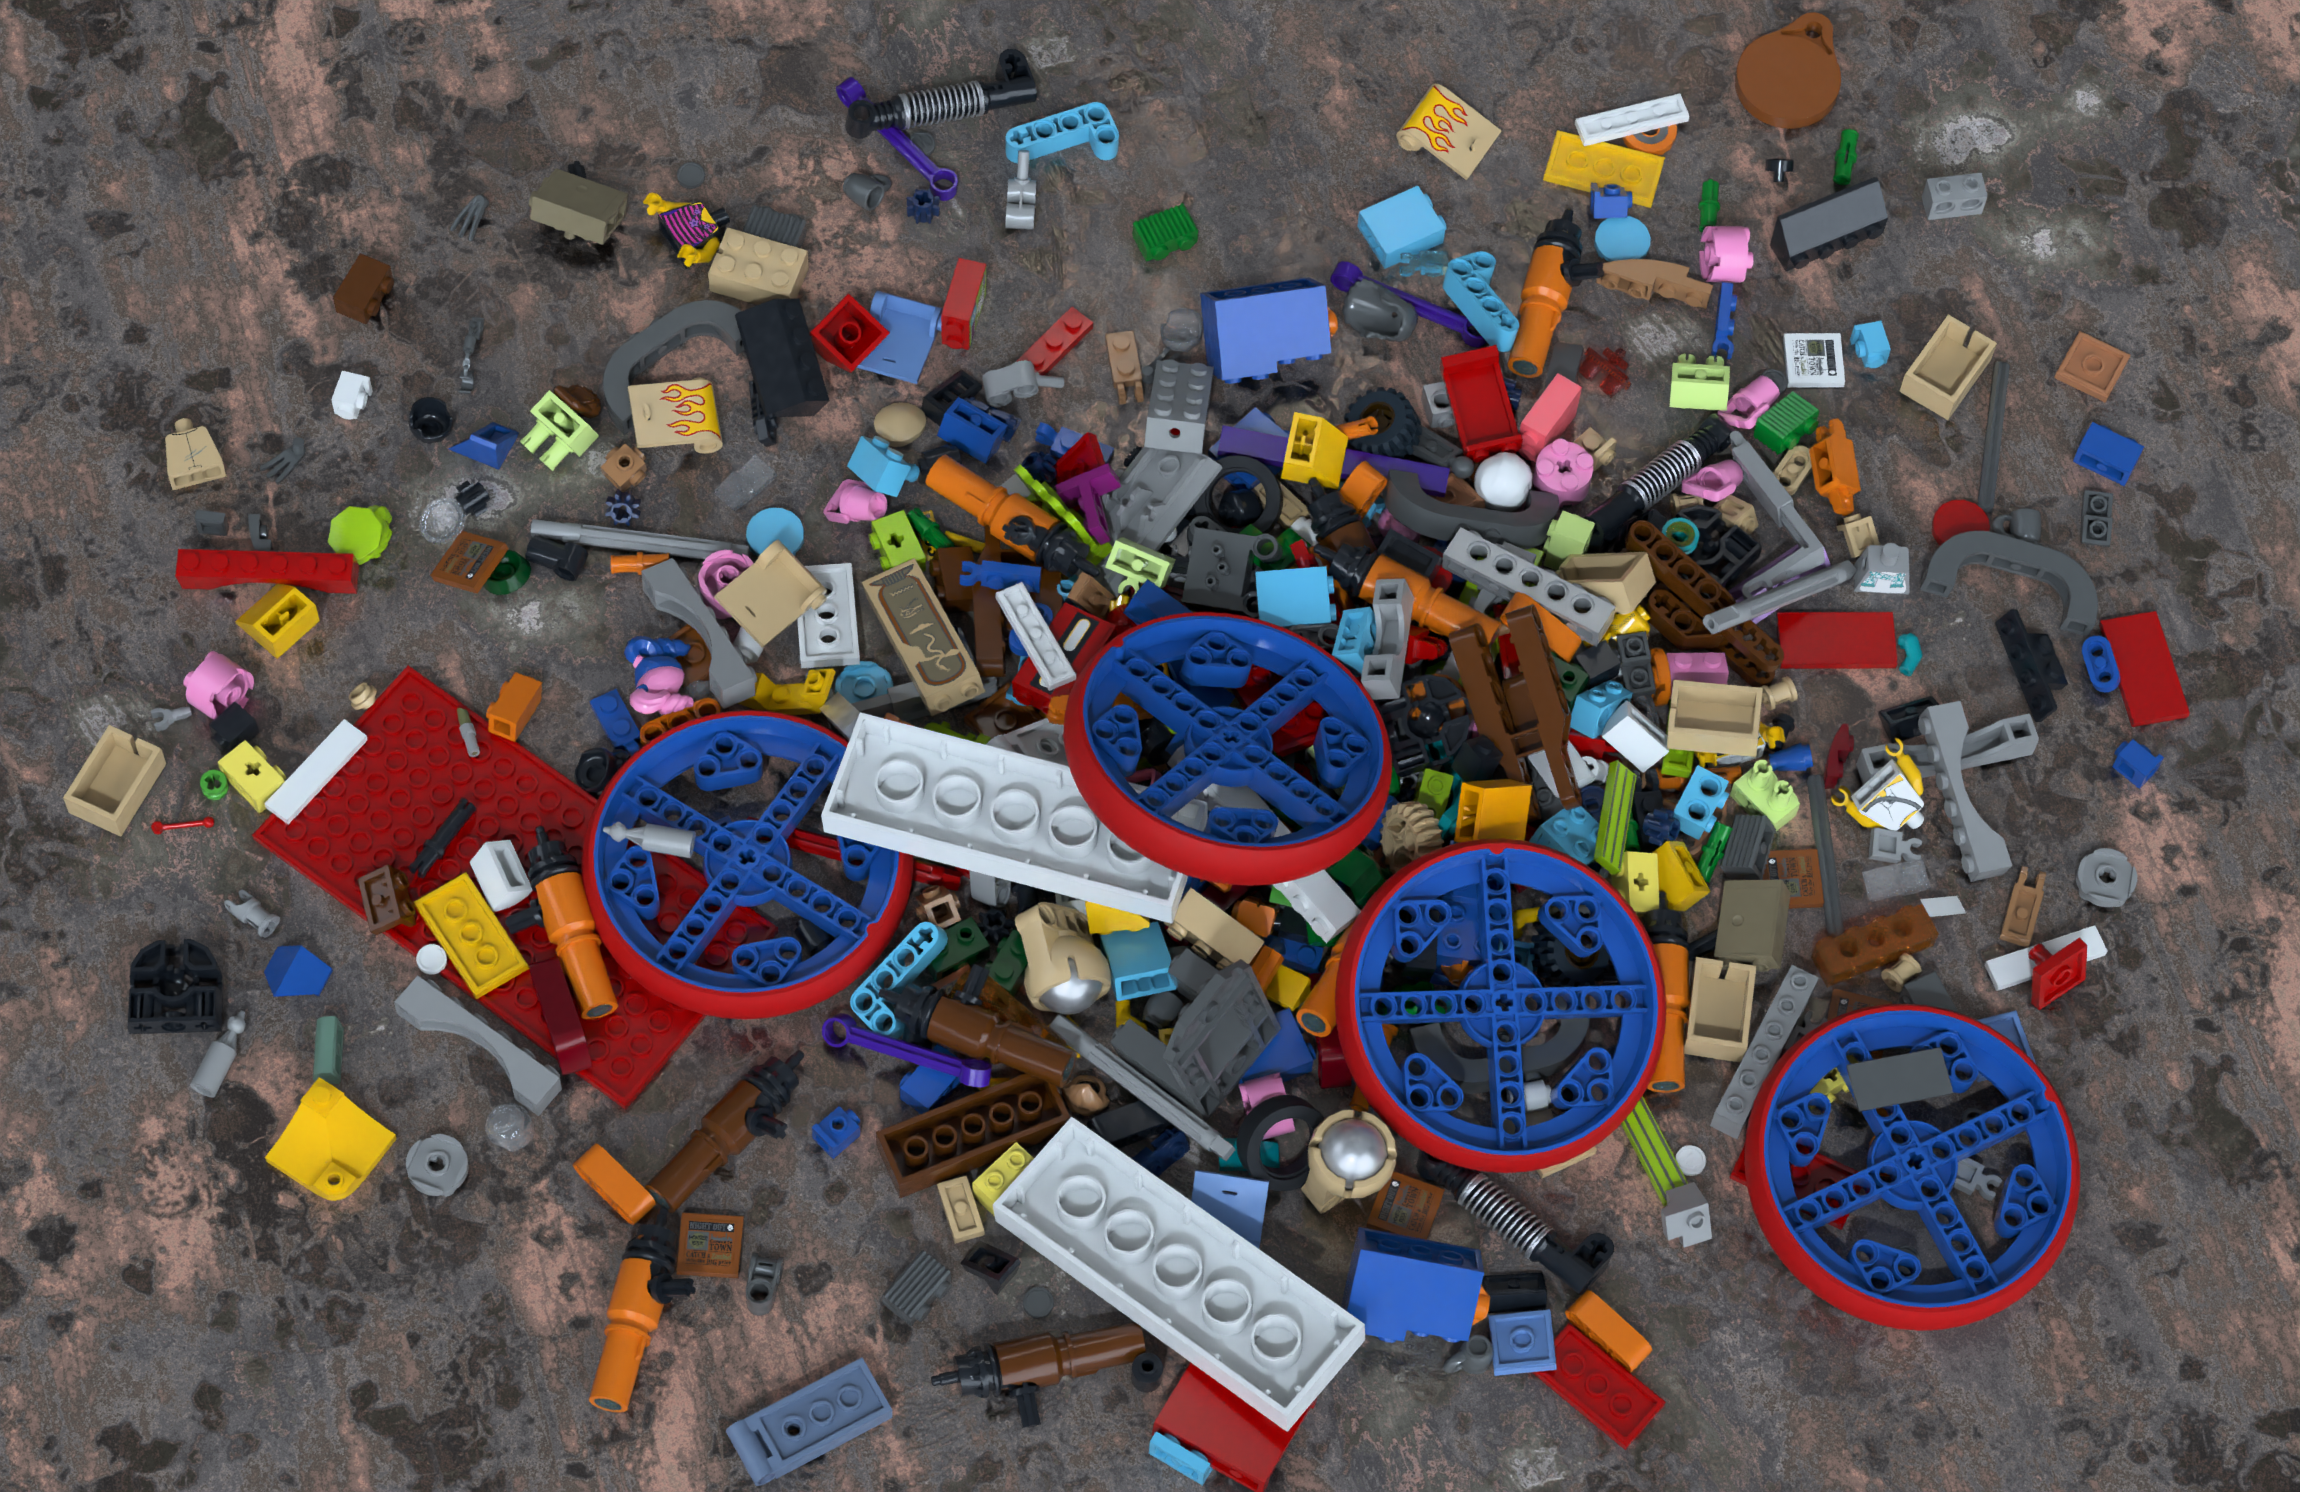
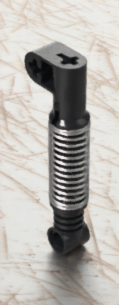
M1007 49L1000 54L995 72L997 81L984 83L981 80L968 82L967 85L962 83L961 86L956 84L955 87L950 85L949 88L947 86H944L943 89L938 87L937 90L932 88L931 91L927 89L926 92L921 90L920 93L917 91L914 94L909 92L908 95L903 93L893 96L887 102L881 101L874 104L865 100H857L849 106L845 130L851 137L863 139L868 137L872 131H877V129L883 130L884 128L896 127L899 130H906L909 127L926 126L927 123L932 125L933 122L938 124L939 121L944 123L945 120L950 122L951 119L956 121L957 118L962 120L963 117L966 119L969 116H982L987 114L989 110L1035 102L1037 98L1036 85L1024 54L1016 49ZM1011 72H1014L1013 78H1010Z
M1714 413L1689 438L1677 440L1673 445L1621 483L1614 495L1584 517V519L1595 523L1588 550L1592 554L1608 552L1615 543L1622 524L1633 516H1639L1649 510L1650 507H1653L1659 500L1682 484V480L1699 471L1704 465V461L1715 452H1723L1731 444L1730 433L1735 430Z
M1422 1150L1420 1151L1416 1168L1423 1178L1439 1180L1442 1186L1445 1185L1447 1190H1451L1454 1200L1460 1206L1466 1205L1465 1210H1469L1472 1207L1471 1214L1477 1213V1219L1482 1217L1481 1223L1487 1221V1227L1493 1226L1492 1231L1498 1229V1236L1504 1234L1503 1240L1509 1238L1508 1244L1514 1242V1248L1520 1247L1519 1253L1525 1251L1524 1256L1527 1259L1542 1264L1579 1295H1582L1608 1267L1614 1252V1244L1605 1234H1590L1573 1251L1557 1238V1232L1553 1228L1547 1226L1546 1223L1542 1224V1220L1537 1219L1536 1215H1531L1530 1210L1526 1211L1525 1206L1520 1207V1202L1515 1203V1198H1510L1508 1193L1504 1194L1503 1189L1499 1190V1185H1494L1493 1181H1488V1177L1480 1171H1472L1471 1169L1456 1166L1440 1159L1433 1161L1430 1158L1435 1157ZM1594 1255H1595V1258H1594L1593 1263H1592V1265H1591V1264L1588 1262V1259H1589L1590 1256H1594Z

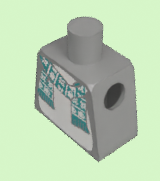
M1887 543L1884 546H1867L1854 564V567L1857 569L1854 574V592L1909 595V548L1898 546L1895 543Z

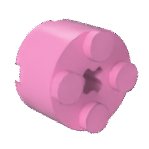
M1706 226L1704 228L1700 242H1705L1704 251H1699V265L1702 278L1707 279L1706 282H1744L1746 270L1751 269L1753 266V253L1748 252V242L1750 239L1748 227Z
M1556 439L1553 443L1544 447L1537 457L1533 474L1535 491L1558 495L1559 508H1563V505L1572 504L1574 506L1584 500L1589 491L1593 474V458L1578 444L1568 442L1565 439Z
M733 550L714 552L704 560L703 566L700 569L698 581L703 603L706 607L710 606L718 619L732 618V616L719 604L714 596L754 564L743 553L742 555L733 553Z
M211 651L195 671H191L186 675L183 685L187 687L186 699L188 703L215 720L233 702L238 703L242 708L245 707L249 700L245 695L248 688L253 690L254 678L250 672L225 655Z
M1280 1072L1238 1084L1247 1115L1263 1101L1272 1097L1286 1095ZM1293 1118L1274 1124L1266 1132L1262 1140L1295 1132Z

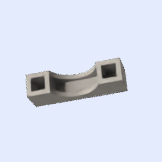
M1405 578L1376 580L1373 598L1376 621L1375 646L1372 654L1365 655L1361 676V682L1373 700L1399 699L1414 603V596Z

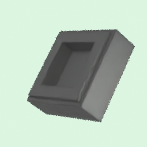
M196 510L194 519L199 533L227 536L229 525L225 513Z

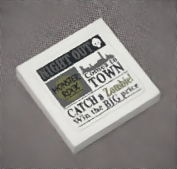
M1840 333L1784 334L1783 346L1787 388L1844 387L1845 375Z

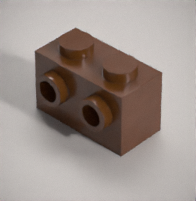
M360 253L333 296L336 312L367 324L371 316H375L378 313L384 295L389 294L393 288L394 278L391 266Z
M971 546L937 548L933 558L929 561V573L931 577L934 576L936 584L934 586V594L945 613L973 612L972 586L960 585V575L971 574L970 572L962 571V562L970 561L974 563Z

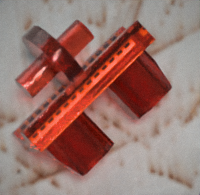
M1589 347L1584 352L1586 359L1579 368L1580 374L1592 382L1600 371L1604 373L1607 377L1599 385V388L1610 398L1616 395L1622 388L1627 391L1632 385L1628 381L1629 377L1616 368L1618 366L1625 371L1629 367V363L1623 360L1626 351L1620 347L1613 352L1607 347L1602 353L1609 359L1607 361Z

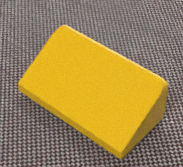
M1281 964L1266 990L1267 999L1294 1011L1310 994L1311 980L1309 977Z

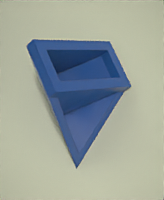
M492 422L472 433L470 438L448 449L499 470L515 443L519 432Z
M302 945L278 946L264 974L273 997L312 994L320 996L333 970Z

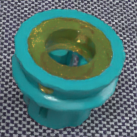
M1673 518L1663 526L1662 533L1685 554L1688 555L1695 550L1699 539V531L1693 522L1685 518Z

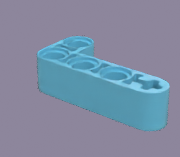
M1092 102L1010 129L1006 134L1005 153L1010 161L1018 163L1019 150L1030 151L1029 160L1089 141L1096 157L1101 160H1111L1118 154L1119 132L1106 105Z
M1479 251L1452 259L1448 263L1444 277V291L1490 346L1497 345L1499 352L1510 351L1516 339L1519 322L1489 286L1496 265L1495 257L1488 252Z
M930 922L918 924L854 991L850 999L851 1008L872 1031L896 1039L903 1034L905 1024L895 1020V1008L891 1005L892 1003L879 997V991L885 988V978L892 974L893 983L889 988L885 989L901 994L904 988L909 983H912L945 948L948 941L945 930ZM931 932L933 940L929 943L930 939L927 935ZM913 952L914 961L910 966L906 967L905 957ZM871 996L872 1006L868 1010H864V1000ZM888 1017H891L893 1021L892 1027L888 1031H884L883 1023Z

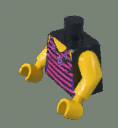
M649 193L643 201L644 204L649 205L647 213L649 215H654L656 212L659 213V230L685 269L695 263H709L715 256L721 243V231L719 228L730 223L726 210L722 207L709 213L702 202H670L662 200L661 196L656 193Z

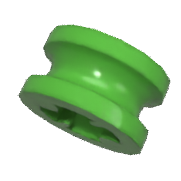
M209 770L200 779L202 792L208 799L219 800L227 794L229 789L227 778L221 771ZM214 780H219L220 787L216 788L214 786V790H211L208 783L211 781L215 783Z

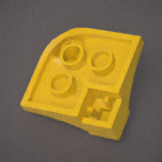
M319 1077L300 1100L301 1103L278 1141L265 1156L266 1162L326 1200L336 1201L350 1196L361 1185L397 1140L396 1134L378 1123L350 1101L342 1091ZM330 1181H331V1182L340 1181V1182H339L338 1184H336V1185H331V1184H329Z

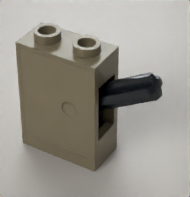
M574 161V164L568 165V172L556 168L549 177L543 179L541 187L537 191L532 192L528 204L531 207L530 219L554 227L556 230L565 231L564 237L566 239L572 240L579 236L584 240H590L603 245L625 218L628 193L586 179L584 165H580V161Z
M1783 880L1725 881L1718 929L1689 943V961H1694L1696 957H1702L1715 950L1714 957L1716 960L1723 961L1722 969L1727 970L1729 962L1756 966V971L1767 972L1770 969H1781L1791 895Z

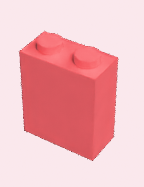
M1559 373L1556 374L1521 422L1519 434H1522L1523 442L1522 448L1518 452L1523 458L1536 462L1541 450L1561 437L1576 416L1582 390L1581 386Z

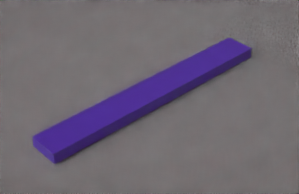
M1223 425L1217 455L1226 457L1247 456L1263 464L1283 467L1289 438ZM1346 449L1340 477L1342 479H1348L1361 462L1367 461L1386 478L1389 469L1418 473L1419 485L1427 495L1445 497L1450 468Z

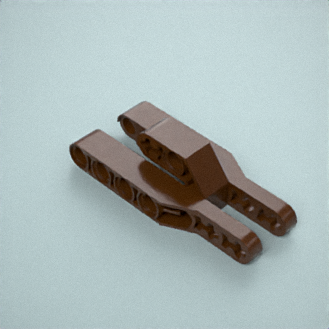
M1041 500L1031 501L1038 507L1042 508ZM989 525L984 526L985 547L976 564L982 565V561L986 560L1040 567L1015 549H1000V540L990 534ZM1042 566L1040 592H1030L1029 594L1034 603L1047 605L1052 610L1054 619L1062 607V595L1057 591V585H1061V573L1049 572ZM978 581L972 585L976 669L981 678L1006 677L1005 642H1009V634L1013 628L995 598L996 592L1003 590V588L991 589L981 586V581Z
M1645 520L1633 523L1625 541L1626 548H1623L1620 553L1647 552L1657 583V585H1653L1644 597L1647 600L1644 609L1651 617L1648 622L1679 650L1705 648L1709 652L1725 653L1727 665L1750 686L1759 688L1763 685L1770 686L1775 677V670L1780 667L1784 659V652L1780 645L1751 620L1738 624L1742 627V630L1735 631L1736 625L1716 634H1711L1703 624L1704 617L1707 614L1733 605L1736 601L1722 585L1653 524ZM1635 536H1642L1646 541H1640ZM1656 555H1664L1668 560H1661ZM1678 574H1685L1689 579H1682ZM1700 593L1708 594L1711 599L1703 598ZM1751 634L1753 636L1752 640L1745 641L1743 639L1744 635ZM1729 643L1734 646L1733 649H1726ZM1761 644L1764 649L1757 651V647ZM1742 652L1744 654V657H1740L1737 660L1734 657L1735 653L1738 654ZM1771 653L1775 655L1774 660L1770 659L1768 661L1764 658L1765 655H1770ZM1750 662L1755 664V667L1748 668ZM1757 672H1766L1765 677L1760 679L1756 677Z
M1532 604L1505 614L1512 636L1509 638L1510 643L1515 646L1521 665L1518 668L1523 673L1503 679V690L1486 636L1480 624L1476 623L1450 632V645L1474 716L1478 734L1490 739L1503 753L1499 763L1505 769L1508 779L1532 785L1524 758L1545 751L1563 807L1566 810H1571L1582 806L1581 792L1567 751L1572 716L1536 607ZM1533 785L1527 824L1541 819V811Z

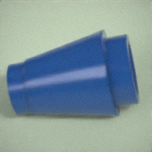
M1800 742L1768 754L1769 763L1773 768L1772 771H1806V768L1813 767L1809 744L1802 745Z

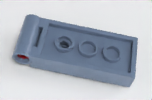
M863 1357L753 1415L735 1422L727 1428L726 1433L755 1486H761L893 1418L892 1408ZM796 1429L799 1433L797 1435H790L789 1431Z

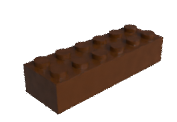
M1025 1073L876 1132V1146L899 1198H903L994 1162L1015 1142L1022 1148L1027 1149L1050 1140L1065 1125L1070 1116L1055 1085Z

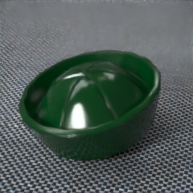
M508 550L485 582L484 588L496 595H505L517 591L530 577L531 566L529 561L516 551Z

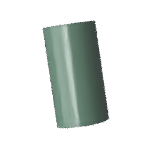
M324 1016L316 1021L313 1064L314 1081L320 1077L329 1084H339L341 1082L344 1027L336 1016Z

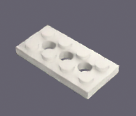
M852 564L805 566L825 588L830 589L832 592L824 595L827 600L818 609L813 610L811 607L797 619L801 668L860 665ZM823 612H831L832 614H834V616L830 619H823L819 617V615ZM830 635L835 637L836 640L831 643H825L821 641V638Z

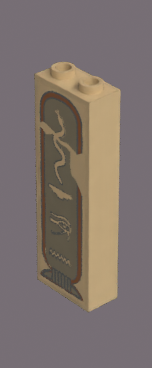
M915 558L862 582L868 602L931 717L985 692L978 670Z

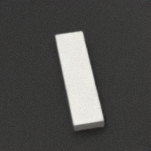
M1679 93L1576 118L1575 126L1583 146H1588L1687 122L1689 120V113Z
M1023 582L996 592L995 598L1048 690L1051 691L1076 680V673Z
M344 719L264 803L266 809L289 825L368 740L367 735Z
M2095 925L2040 943L2054 955L2080 937L2088 945L2087 961L2105 956L2107 953V949ZM2034 946L1986 961L1984 966L1996 991L2032 980L2033 968L2037 965L2028 958V954Z

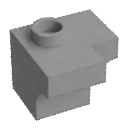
M1695 1182L1667 1190V1206L1661 1209L1663 1234L1667 1240L1679 1237L1680 1243L1685 1248L1712 1239L1709 1204Z

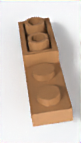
M1627 259L1603 263L1604 276L1597 278L1596 283L1603 285L1607 289H1616L1628 293L1634 298L1650 300L1652 292H1656L1665 298H1674L1686 302L1690 306L1707 309L1713 289L1711 284L1689 278L1690 267L1648 259Z

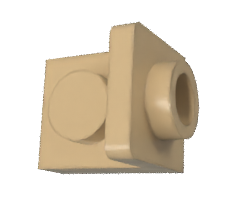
M1591 427L1573 442L1583 447L1592 456L1594 471L1602 464L1604 466L1608 465L1616 455L1617 440L1612 437L1606 441Z
M1728 495L1712 507L1722 513V520L1729 528L1736 524L1750 535L1758 527L1753 505L1735 496Z
M1860 513L1843 518L1845 523L1836 526L1838 531L1844 532L1851 558L1860 556L1869 545H1880L1871 516L1861 518Z

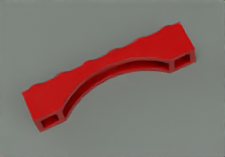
M178 549L175 577L182 589L212 590L233 584L275 583L301 586L326 593L357 594L359 564L354 554Z

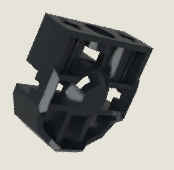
M1696 505L1682 509L1674 517L1688 519L1696 525L1699 531L1698 542H1703L1704 544L1702 548H1695L1688 556L1725 589L1733 584L1760 557L1762 546L1736 524L1728 529L1726 523L1722 520V513L1718 509ZM1715 530L1722 535L1719 542L1711 540V534ZM1673 541L1675 545L1681 544L1683 546V543L1681 541L1679 543H1675ZM1656 555L1661 560H1668L1664 555ZM1724 558L1729 563L1721 570L1718 576L1714 575L1711 571L1716 569ZM1683 574L1681 577L1685 580L1689 579V577L1685 574ZM1700 593L1703 598L1711 599L1708 594Z
M1424 674L1416 679L1402 682L1400 699L1373 700L1383 718L1389 737L1392 763L1396 774L1400 778L1421 772L1425 768L1430 769L1453 761L1464 741L1472 737L1475 721L1467 695L1447 678ZM1423 682L1427 697L1424 700L1414 702L1409 687ZM1464 700L1468 714L1451 720L1447 706ZM1416 708L1422 712L1418 721L1411 720ZM1400 717L1402 719V727L1407 736L1410 737V739L1404 741L1400 740L1399 732L1394 722V719ZM1442 740L1447 757L1433 761L1428 744Z
M184 939V944H180V946L168 944L166 940H157L140 949L130 965L127 1022L129 1034L222 1032L224 978L209 948L195 940ZM183 955V965L180 964L179 968L169 965L170 956ZM185 974L193 979L189 986L184 981ZM217 981L218 988L216 986H199V982ZM152 983L154 988H137V985ZM164 1006L169 1009L186 1007V1014L179 1011H168L162 1014V1007Z

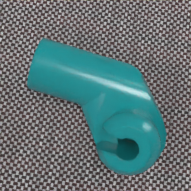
M1909 633L1902 634L1898 638L1899 647L1905 649L1906 657L1899 667V671L1905 676L1913 674L1923 657L1918 637Z

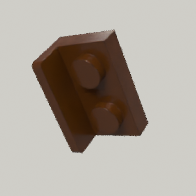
M386 865L358 878L371 933L378 935L399 924H404L408 927L416 925L414 917L415 906L410 900L408 892L409 881L404 872Z

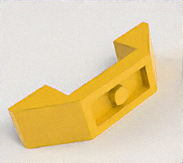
M834 669L809 670L805 683L777 685L765 674L756 673L755 696L738 704L759 711H772L789 715L820 714V708L826 702L836 671Z

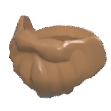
M1091 1075L1077 1076L1071 1083H1066L1061 1088L1067 1107L1071 1111L1083 1116L1101 1113L1110 1103L1109 1098L1106 1096L1104 1083ZM1081 1081L1093 1082L1099 1087L1100 1091L1097 1094L1091 1085L1078 1083Z

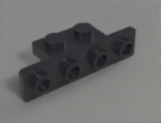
M2011 609L1995 622V626L2035 722H2042L2058 708L2051 690H2062L2068 685V682L2048 634L2027 633L2018 610Z

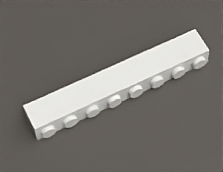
M1184 744L1175 751L1167 762L1171 769L1185 758ZM1212 783L1195 797L1200 801L1207 802V809L1209 811L1216 807L1265 809L1273 812L1258 794L1247 785L1225 787ZM1278 818V826L1274 837L1290 834V830ZM1325 870L1293 881L1273 884L1289 900L1293 909L1305 918L1311 925L1312 930L1326 943L1346 929L1361 912Z

